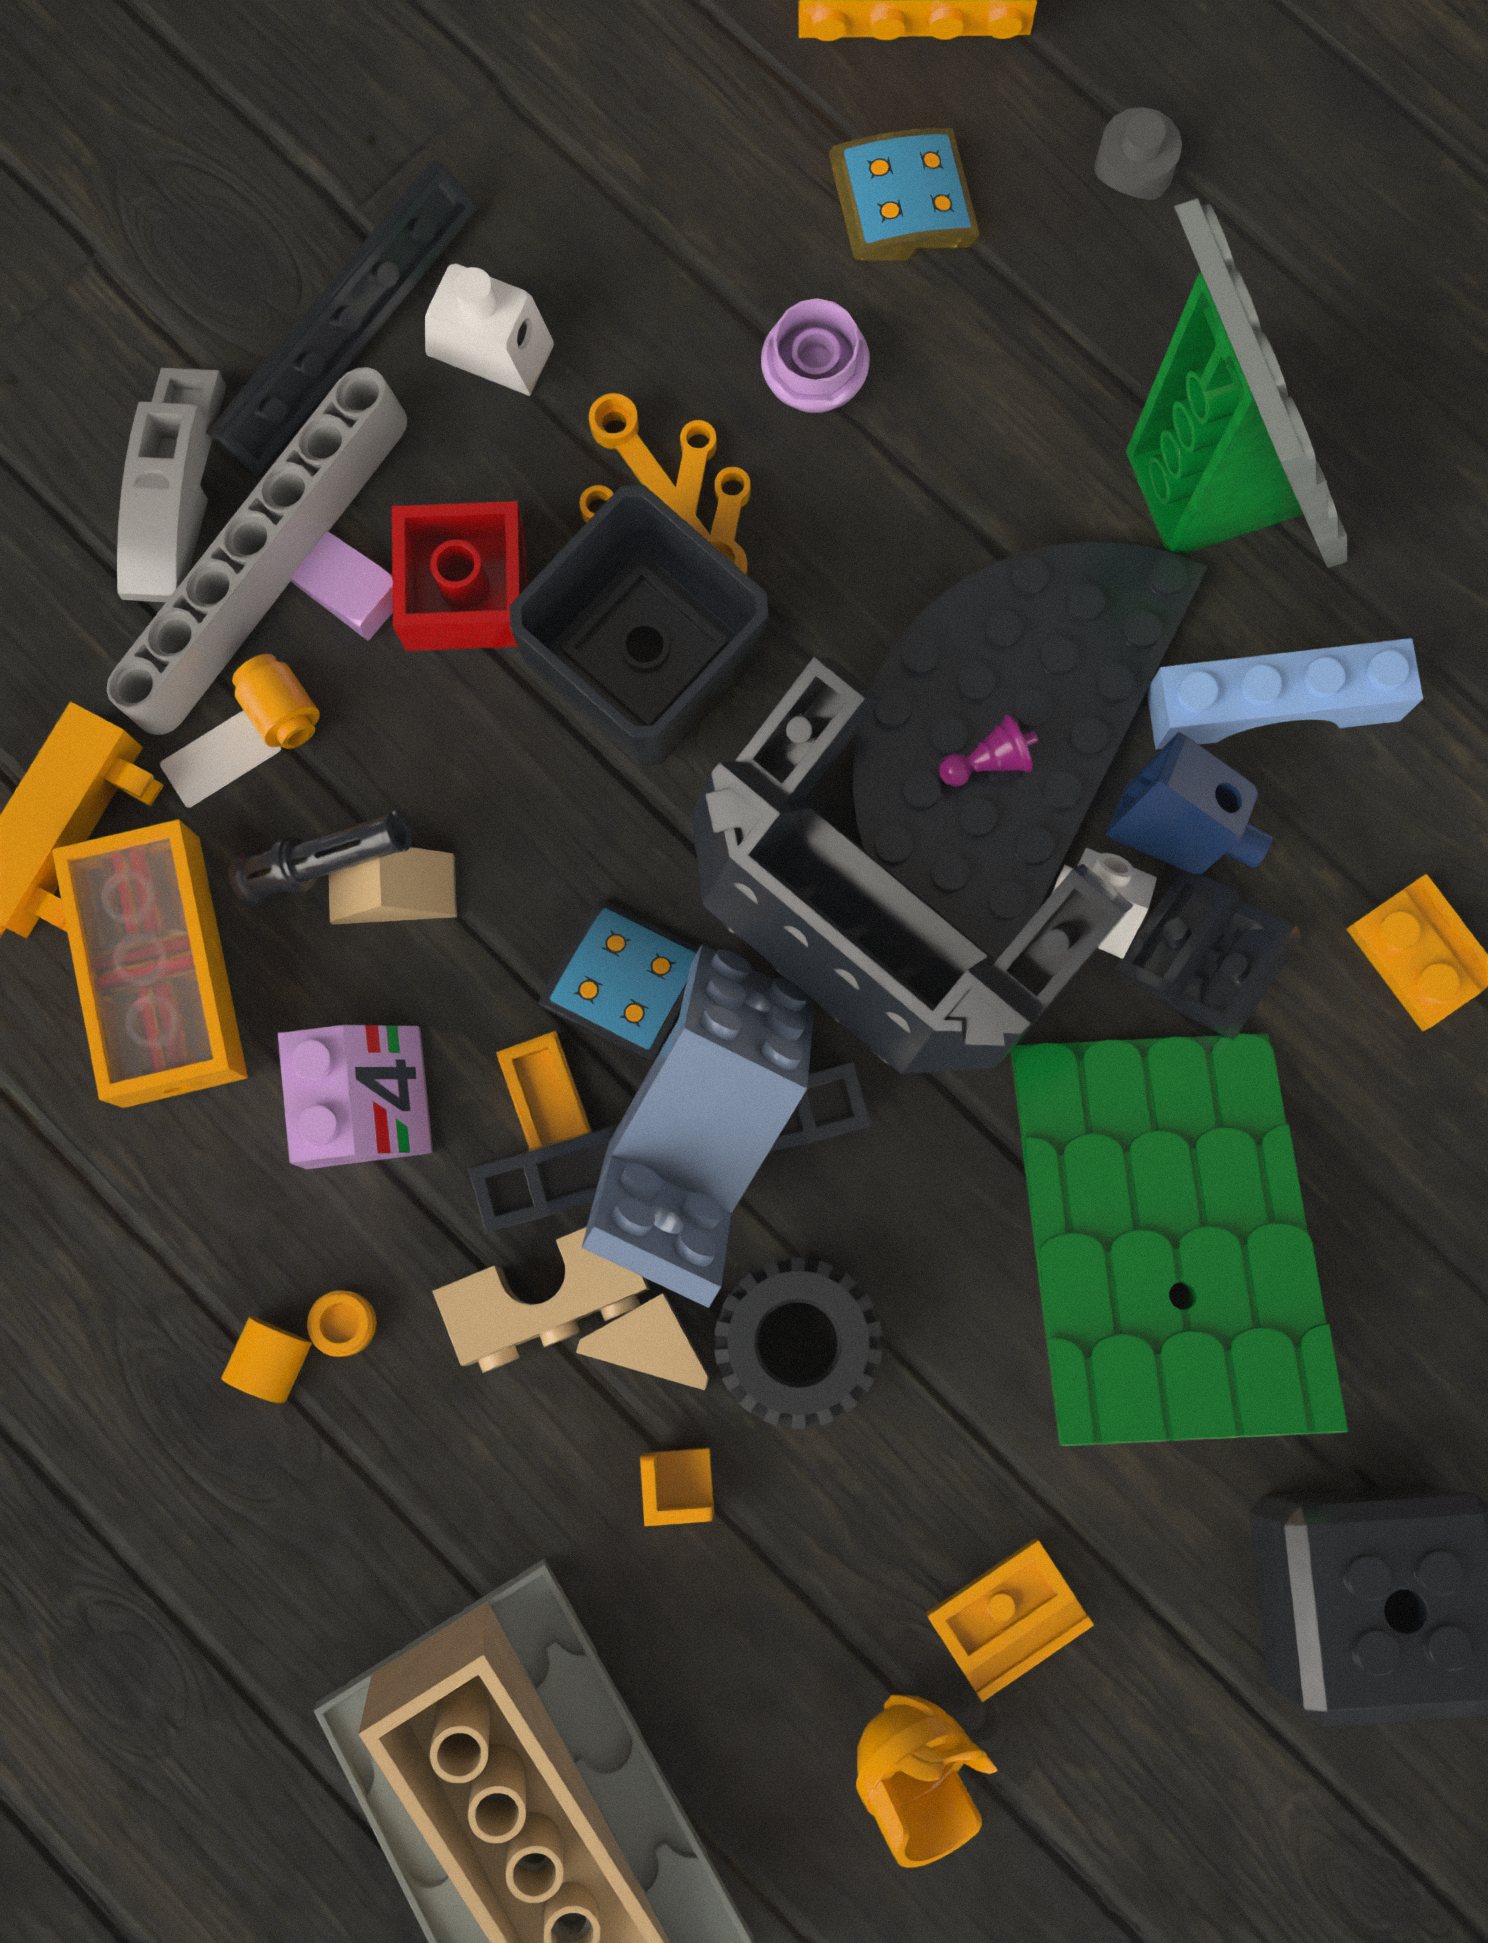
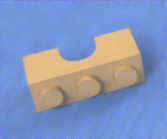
M585 1227L556 1239L565 1263V1278L560 1290L546 1302L530 1305L520 1300L511 1290L503 1268L498 1266L489 1267L432 1292L460 1365L467 1366L479 1362L482 1373L520 1358L515 1346L540 1336L543 1346L546 1347L580 1333L577 1324L579 1319L601 1311L606 1322L641 1306L637 1295L650 1290L647 1280L643 1276L583 1249L582 1244L587 1229Z

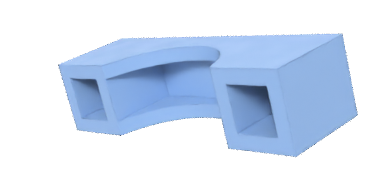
M1412 638L1160 667L1147 689L1155 749H1162L1178 732L1186 735L1199 745L1216 743L1241 731L1286 721L1326 720L1335 723L1339 728L1401 721L1423 699Z

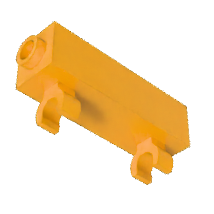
M71 701L0 815V938L7 928L27 939L39 918L67 932L62 900L54 895L59 884L52 849L85 842L117 789L152 806L164 786L153 779L154 776L133 765L143 747L125 730Z

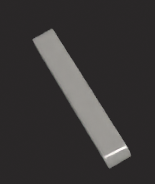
M368 367L356 368L347 372L339 379L111 673L107 683L109 700L145 732L153 735H163L173 731L183 722L289 584L293 573L326 531L329 532L402 437L407 427L405 410L379 372Z

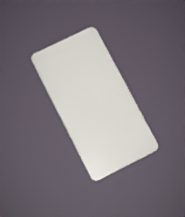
M243 710L162 760L160 767L184 805L191 808L279 753L281 747H269L266 745Z

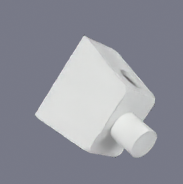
M450 264L425 316V351L427 356L530 396L554 346L553 339L532 296L525 290L489 277L480 268H466L459 264Z

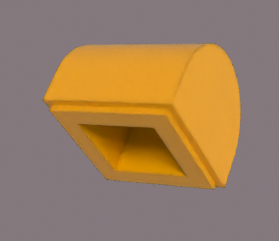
M249 1317L221 1379L227 1384L253 1396L274 1403H285L312 1342L256 1317Z

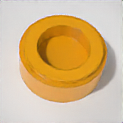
M333 1291L319 1298L311 1308L307 1321L308 1334L313 1344L323 1353L336 1357L351 1356L365 1349L373 1339L377 1324L376 1314L370 1302L362 1295L351 1291Z

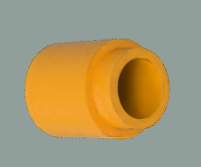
M262 654L246 661L236 670L232 678V682L236 687L235 698L266 745L269 747L283 746L285 749H292L302 745L312 737L315 732V725L320 717V712L287 663L278 662L272 654Z

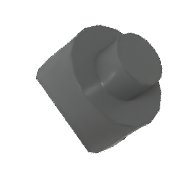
M1145 107L1126 109L1115 115L1104 129L1094 166L1095 175L1107 186L1129 196L1145 200H1155L1161 197L1170 186L1182 149L1180 131L1169 117L1158 110Z

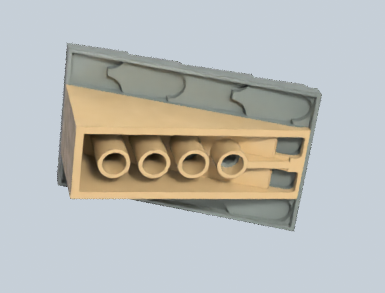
M545 1558L464 1608L460 1613L453 1615L407 1644L403 1649L396 1651L350 1680L343 1687H339L316 1702L314 1713L429 1943H755L753 1934L707 1855L705 1846L643 1739L637 1723L601 1662L595 1646Z

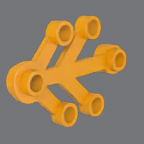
M616 393L599 397L592 404L589 411L590 428L596 442L605 448L617 449L642 485L648 487L747 575L746 554L735 542L741 507L747 504L751 496V481L748 474L738 467H727L717 474L714 488L718 506L711 534L708 533L696 516L706 462L714 456L717 449L716 432L713 426L703 420H694L683 427L680 434L683 455L675 487L637 435L639 422L634 403L626 396ZM611 421H621L626 425L625 429L618 433H608L604 430L605 426ZM694 435H703L709 439V443L703 448H693L688 444V440ZM736 481L744 488L737 495H728L722 491V487L727 482ZM594 485L582 493L579 504L582 517L586 523L595 514L588 510L589 504L597 499L608 501L614 494L609 488L602 485Z

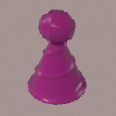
M1007 714L1002 722L996 725L994 730L982 742L978 743L977 748L968 757L956 752L945 756L938 767L940 777L947 785L950 784L958 787L968 782L973 771L1004 772L1008 770L1032 772L1033 763L1028 746L1038 742L1037 735L1034 730L1022 734L1015 719L1010 714Z

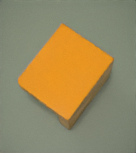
M710 1447L644 1452L640 1456L644 1526L713 1521L714 1502Z

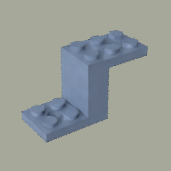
M704 944L701 945L690 965L679 1020L608 1143L582 1244L583 1249L709 1308L722 1286L732 1211L807 1090L815 1000L809 998L807 993L788 979L776 978L773 980L751 969L750 964L743 957L725 949L715 951Z

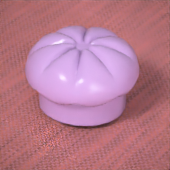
M819 298L800 301L787 309L769 332L761 352L762 372L775 396L786 405L807 413L827 412L849 402L865 382L870 364V354L866 340L848 311L835 302Z

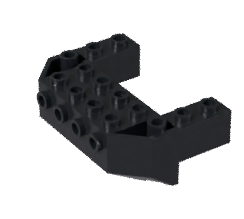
M813 657L737 759L731 762L718 763L696 803L692 817L702 905L719 918L731 933L746 941L766 958L778 973L794 982L814 999L826 1014L848 1028L867 1045L873 1054L883 1062L891 1065L900 1074L995 1068L1011 1052L1134 905L1087 866L1081 864L1070 871L997 960L994 959L804 800L882 700L881 697L834 659Z

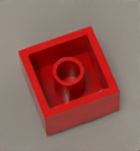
M518 501L392 506L393 628L406 651L518 647L510 629L509 607L527 587L526 528Z

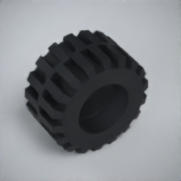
M790 1258L783 1261H773L763 1265V1267L753 1273H749L728 1295L722 1306L715 1328L714 1351L716 1363L728 1391L734 1395L739 1404L749 1413L751 1412L762 1418L763 1421L776 1426L778 1424L794 1429H806L807 1426L819 1424L822 1426L830 1423L841 1414L848 1413L858 1404L857 1401L862 1395L869 1391L875 1380L873 1377L877 1366L881 1362L880 1335H882L880 1321H877L873 1310V1303L852 1277L823 1261ZM795 1302L813 1305L824 1312L832 1322L837 1336L836 1354L829 1368L819 1377L801 1383L788 1382L771 1373L763 1363L758 1349L759 1331L767 1316L776 1308Z

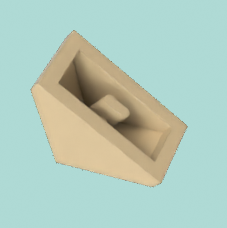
M410 847L405 852L393 853L352 868L330 873V923L333 925L457 917L454 854Z
M663 1293L580 1339L576 1353L702 1390L706 1389L710 1377L666 1294Z

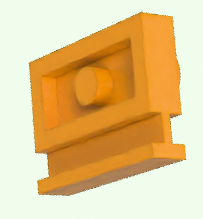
M1427 874L1346 929L1422 1032L1433 1027L1488 987V954Z
M1036 1538L926 1612L930 1622L982 1702L1094 1626Z

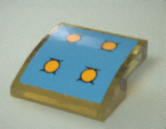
M928 128L889 132L833 146L830 150L829 157L854 260L907 261L917 247L969 248L980 235L953 128Z

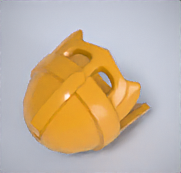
M891 1695L883 1705L885 1710L876 1715L863 1731L857 1747L858 1777L856 1788L868 1812L875 1817L897 1863L902 1867L912 1868L932 1863L950 1854L975 1836L981 1828V1815L957 1773L962 1765L966 1764L977 1771L987 1774L997 1772V1768L991 1759L987 1757L986 1752L970 1740L959 1723L938 1705L919 1696Z

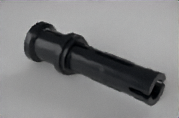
M395 811L308 841L289 836L276 841L270 850L261 853L247 850L234 855L228 870L230 884L235 895L245 905L250 907L261 906L269 902L272 895L284 891L299 894L311 889L318 877L346 868H352L386 855L409 850L412 845L411 828L406 818L400 812ZM361 843V844L358 845V846L351 847V848H348V849H345V850H342V851L337 852L339 849L346 848V847H349V846H352V845ZM250 873H257L259 877L249 879L248 875Z

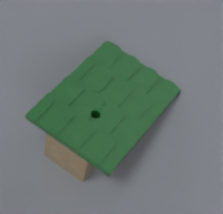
M1238 1033L1234 1040L1223 1035L1173 1036L1157 1039L1016 1045L1010 1053L1059 1445L1077 1446L1348 1432L1330 1325L1326 1324L1313 1244L1307 1231L1289 1124H1286L1274 1050L1269 1042L1268 1033ZM1171 1287L1176 1292L1177 1301L1175 1306L1169 1298Z

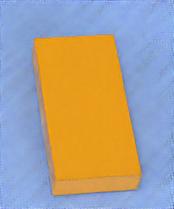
M557 1031L496 1052L529 1148L592 1131Z

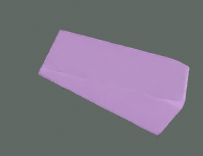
M326 531L290 577L293 584L367 641L372 638L393 613L392 575L328 531Z

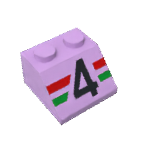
M338 1025L278 1033L289 1162L304 1169H313L433 1153L422 1038L419 1026Z

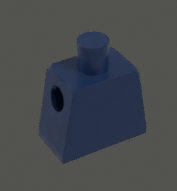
M1180 732L1124 787L1105 834L1115 841L1192 874H1202L1225 853L1247 866L1255 868L1266 856L1273 840V835L1248 822L1258 796L1256 786Z

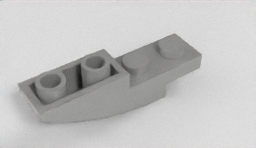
M161 368L152 402H138L126 455L118 522L117 590L122 600L167 602L189 573L208 502L200 486L212 439L206 432L218 419L226 390V384L219 370Z

